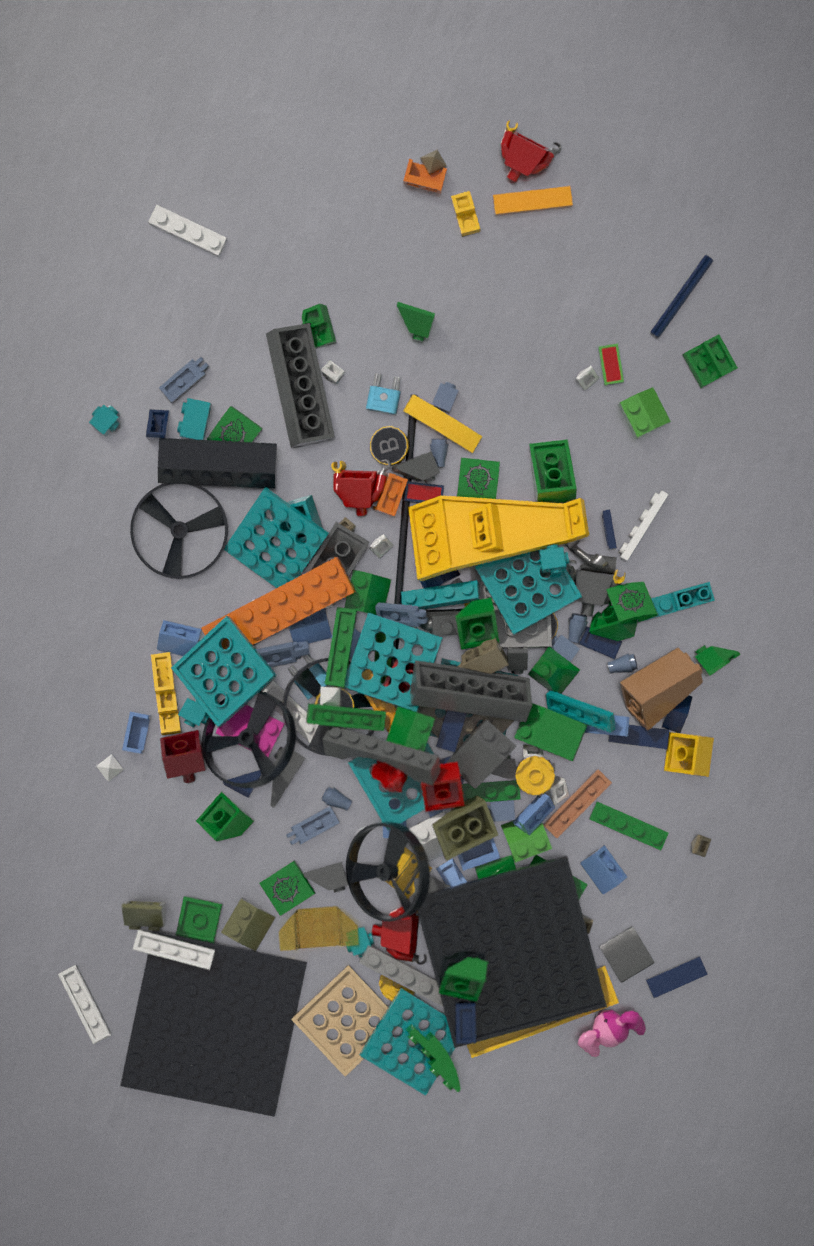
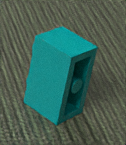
M188 398L187 402H183L181 413L184 414L183 422L179 421L177 428L181 438L205 439L212 406L210 402Z

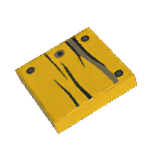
M405 847L397 864L399 875L394 880L409 899L415 892L414 878H419V870L414 853ZM391 880L385 881L394 888Z

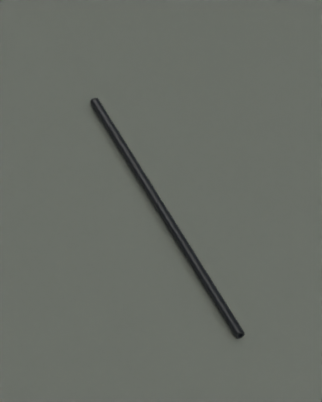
M410 415L407 432L409 450L405 461L412 459L414 455L416 419ZM404 476V478L408 479V481H412V479ZM403 496L394 604H402L401 592H403L409 519L408 507L410 502L403 501ZM396 639L394 641V648L398 649L399 639ZM392 658L391 667H393L397 658Z

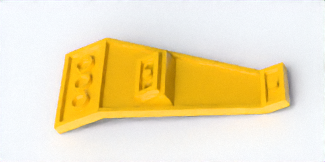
M441 495L408 507L417 579L420 581L457 569L544 549L551 545H561L589 536L585 503L582 498L566 503H548Z

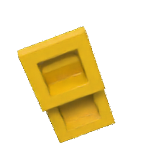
M470 191L451 196L462 237L481 232Z

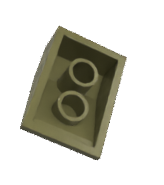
M479 796L465 801L464 806L455 807L432 824L445 860H449L498 836L486 801Z
M126 901L122 903L124 925L129 926V929L141 930V926H146L148 930L160 931V927H165L166 903Z

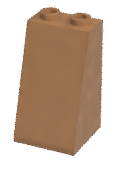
M676 648L620 682L626 709L647 730L651 729L703 683L701 667L697 663L694 664L686 652L683 653L679 648Z

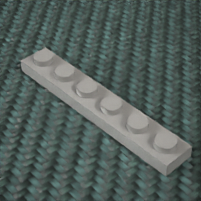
M370 945L367 946L359 961L360 964L443 1007L440 994H438L439 989L436 980Z

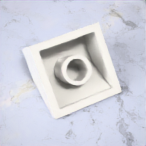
M444 811L409 828L423 845L429 862L443 855L432 824L445 815Z

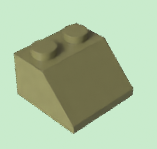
M241 898L221 933L256 951L276 917L248 900Z

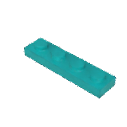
M474 580L401 592L402 605L418 606L419 609L425 610L470 603L471 601L480 600L479 582Z
M552 690L546 693L547 709L609 733L616 729L613 712Z

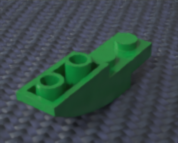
M410 1024L406 1028L409 1033L407 1037L415 1045L419 1043L423 1047L421 1051L428 1058L433 1056L428 1061L431 1066L429 1070L436 1077L440 1075L445 1080L443 1084L450 1091L454 1088L459 1092L461 1088L456 1068L443 1045L431 1032L424 1037Z

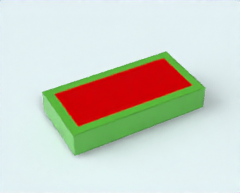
M618 344L599 346L604 386L624 383Z

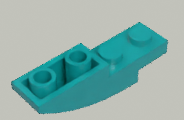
M710 582L651 598L658 615L653 618L715 601Z

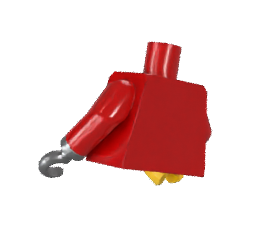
M507 121L506 131L501 141V154L503 159H505L504 164L511 167L507 178L517 182L521 173L529 176L531 173L537 174L546 169L556 156V153L561 151L560 143L553 142L554 145L558 146V149H548L516 132L517 123L514 128H510V121Z
M384 459L381 461V463L388 462V466L381 468V472H378V474L377 471L345 470L346 463L344 461H340L339 468L337 467V462L334 461L331 464L332 469L335 471V474H333V490L343 501L345 507L355 508L357 516L366 515L368 513L367 508H370L374 502L379 500L387 479L385 472L391 467L389 460Z
M403 907L390 912L388 916L398 917L405 913ZM418 911L405 919L391 922L382 921V925H373L372 935L381 937V946L386 947V951L395 959L409 962L416 960V963L419 965L425 964L427 956L424 955V960L419 962V956L415 954L419 916L416 915Z

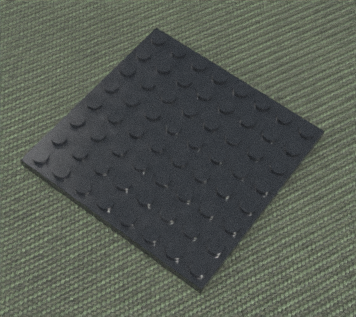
M567 855L427 894L423 905L418 910V915L438 989L446 970L466 958H479L483 961H488L485 983L477 1002L440 994L454 1048L468 1045L456 1044L455 1003L476 1004V1042L607 1007Z
M152 931L153 934L214 949L215 951L210 970L148 953L120 1086L275 1117L294 1022L291 1019L297 1012L307 962Z

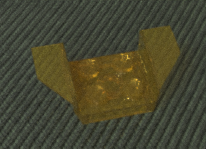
M337 906L297 909L279 931L280 951L359 945L358 926Z

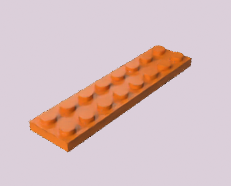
M335 557L207 624L201 629L204 635H207L226 616H230L250 643L255 645L356 591L339 558ZM226 638L222 641V647L227 649L230 642Z

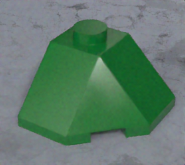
M610 602L601 613L598 611L592 617L589 632L593 635L621 641L635 636L638 621L636 619L620 625Z
M704 645L695 651L697 655L693 658L707 677L730 663L732 659L737 658L740 653L715 646L707 648Z

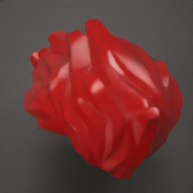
M379 760L372 767V778L378 780L388 792H402L407 774Z

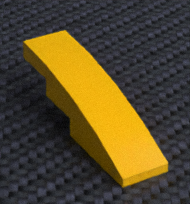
M414 394L403 410L425 426L455 442L470 453L474 452L483 437Z
M171 653L152 654L151 662L161 734L181 733L174 673L171 669Z

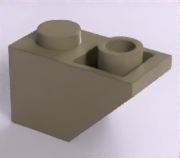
M496 638L487 640L475 649H469L461 655L463 667L466 669L492 674L508 666L507 655Z

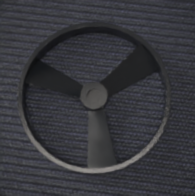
M164 483L150 490L137 504L131 519L130 535L137 556L153 572L171 579H189L207 572L218 562L228 542L229 526L222 505L207 489L199 485ZM186 485L207 493L217 503L218 507L184 523L176 521L153 494L169 486ZM140 509L169 527L174 537L162 572L150 566L137 548L134 527ZM225 525L223 545L216 558L204 569L190 575L180 576L182 539L187 537L189 532Z
M329 658L312 661L300 668L292 676L283 695L282 702L286 706L288 694L294 681L317 698L320 694L321 685L309 670V667L328 661ZM357 693L351 696L354 701V708L372 707L364 694ZM283 714V719H284L285 725H286V727H287L286 719H285V716H284V714ZM318 725L309 746L304 744L297 736L296 742L313 753L326 755L323 738L330 726ZM369 730L367 735L372 736L375 730Z
M259 691L256 694L258 696L247 728L242 730L238 736H212L215 723L210 717H208L203 730L202 751L208 768L217 778L238 788H257L271 782L286 768L294 752L296 727L291 712L282 701L263 691ZM223 699L219 704H224L225 699ZM278 704L287 723V742L280 760L274 766L259 748L260 737L258 734ZM241 744L251 749L262 777L247 783L231 782L218 771L211 752Z
M380 822L364 827L353 838L346 858V876L351 894L359 907L372 918L385 922L405 919L416 913L423 905L430 885L428 857L416 835L402 824ZM378 826L390 828L383 864L357 863L360 846L367 834ZM407 843H409L414 852L419 870L418 891L412 904L394 880L399 875L397 864ZM379 878L381 881L391 880L405 913L398 917H392L378 911L367 900L359 881Z

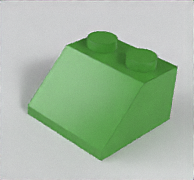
M654 387L635 394L618 404L635 439L671 422Z
M514 820L501 825L515 863L552 849L543 823L530 835L513 824Z

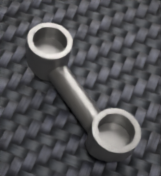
M580 540L567 543L569 549L591 567L603 569L607 566L608 562L596 553L592 558L577 545Z

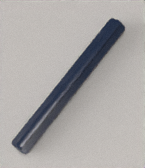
M705 255L651 330L653 336L657 338L661 336L713 263L711 257Z

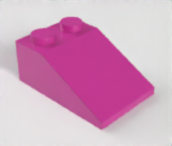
M245 704L222 727H218L216 734L220 736H238L242 730L247 728L253 708ZM271 716L258 734L260 737L258 746L268 758L285 725L284 722Z

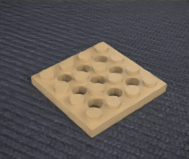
M348 965L291 1020L346 1077L364 1060L359 1054L376 1028L369 1024V1019L372 1016H377L381 1020L388 1006ZM349 987L353 990L351 998L343 997L342 990ZM330 1001H336L339 1004V1009L336 1012H331L328 1009ZM358 1002H364L367 1005L365 1012L359 1013L356 1010L355 1006ZM315 1015H322L325 1018L324 1024L316 1025L313 1021ZM343 1016H351L353 1022L350 1026H344L341 1023ZM329 1029L337 1030L338 1037L331 1040L327 1037ZM357 1030L365 1031L366 1038L359 1041L355 1038L354 1034ZM348 1043L351 1045L352 1050L349 1054L341 1052L340 1047L342 1044Z

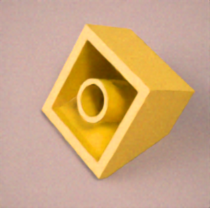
M669 732L664 771L709 777L714 738Z

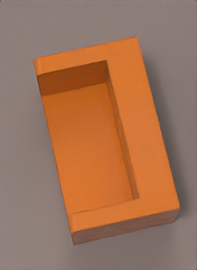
M409 159L403 184L441 194L447 168L440 169L429 175L424 165L414 163L413 159Z
M386 473L387 479L377 506H373L372 510L388 516H395L408 479L392 473Z

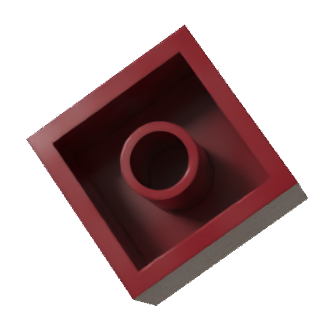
M199 730L160 738L162 762L167 779L183 776L184 783H192L195 781L194 773L206 771Z

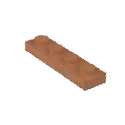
M597 769L543 825L558 838L612 782Z

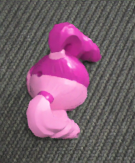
M603 1010L596 1016L593 1030H588L579 1037L578 1045L592 1057H598L600 1045L611 1048L616 1047L627 1039L629 1029L634 1030L638 1035H644L646 1031L645 1022L638 1012L627 1011L619 1015L613 1010Z

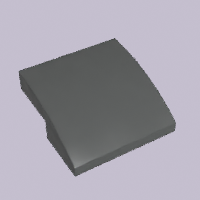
M634 927L600 946L601 951L621 983L655 963Z

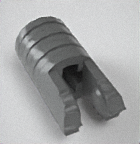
M600 555L608 562L605 568H594L584 563L580 565V570L614 574L617 557Z

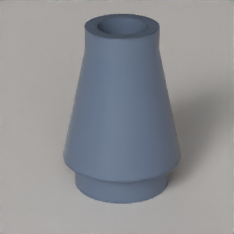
M431 439L430 449L438 467H445L449 446L447 439Z
M572 613V616L569 617V641L580 642V638L588 623L587 616Z
M628 653L608 662L610 674L633 672V670L638 669L634 654L629 655Z
M329 786L321 799L325 802V805L341 808L346 811L352 803V800L348 799L335 787L331 788Z

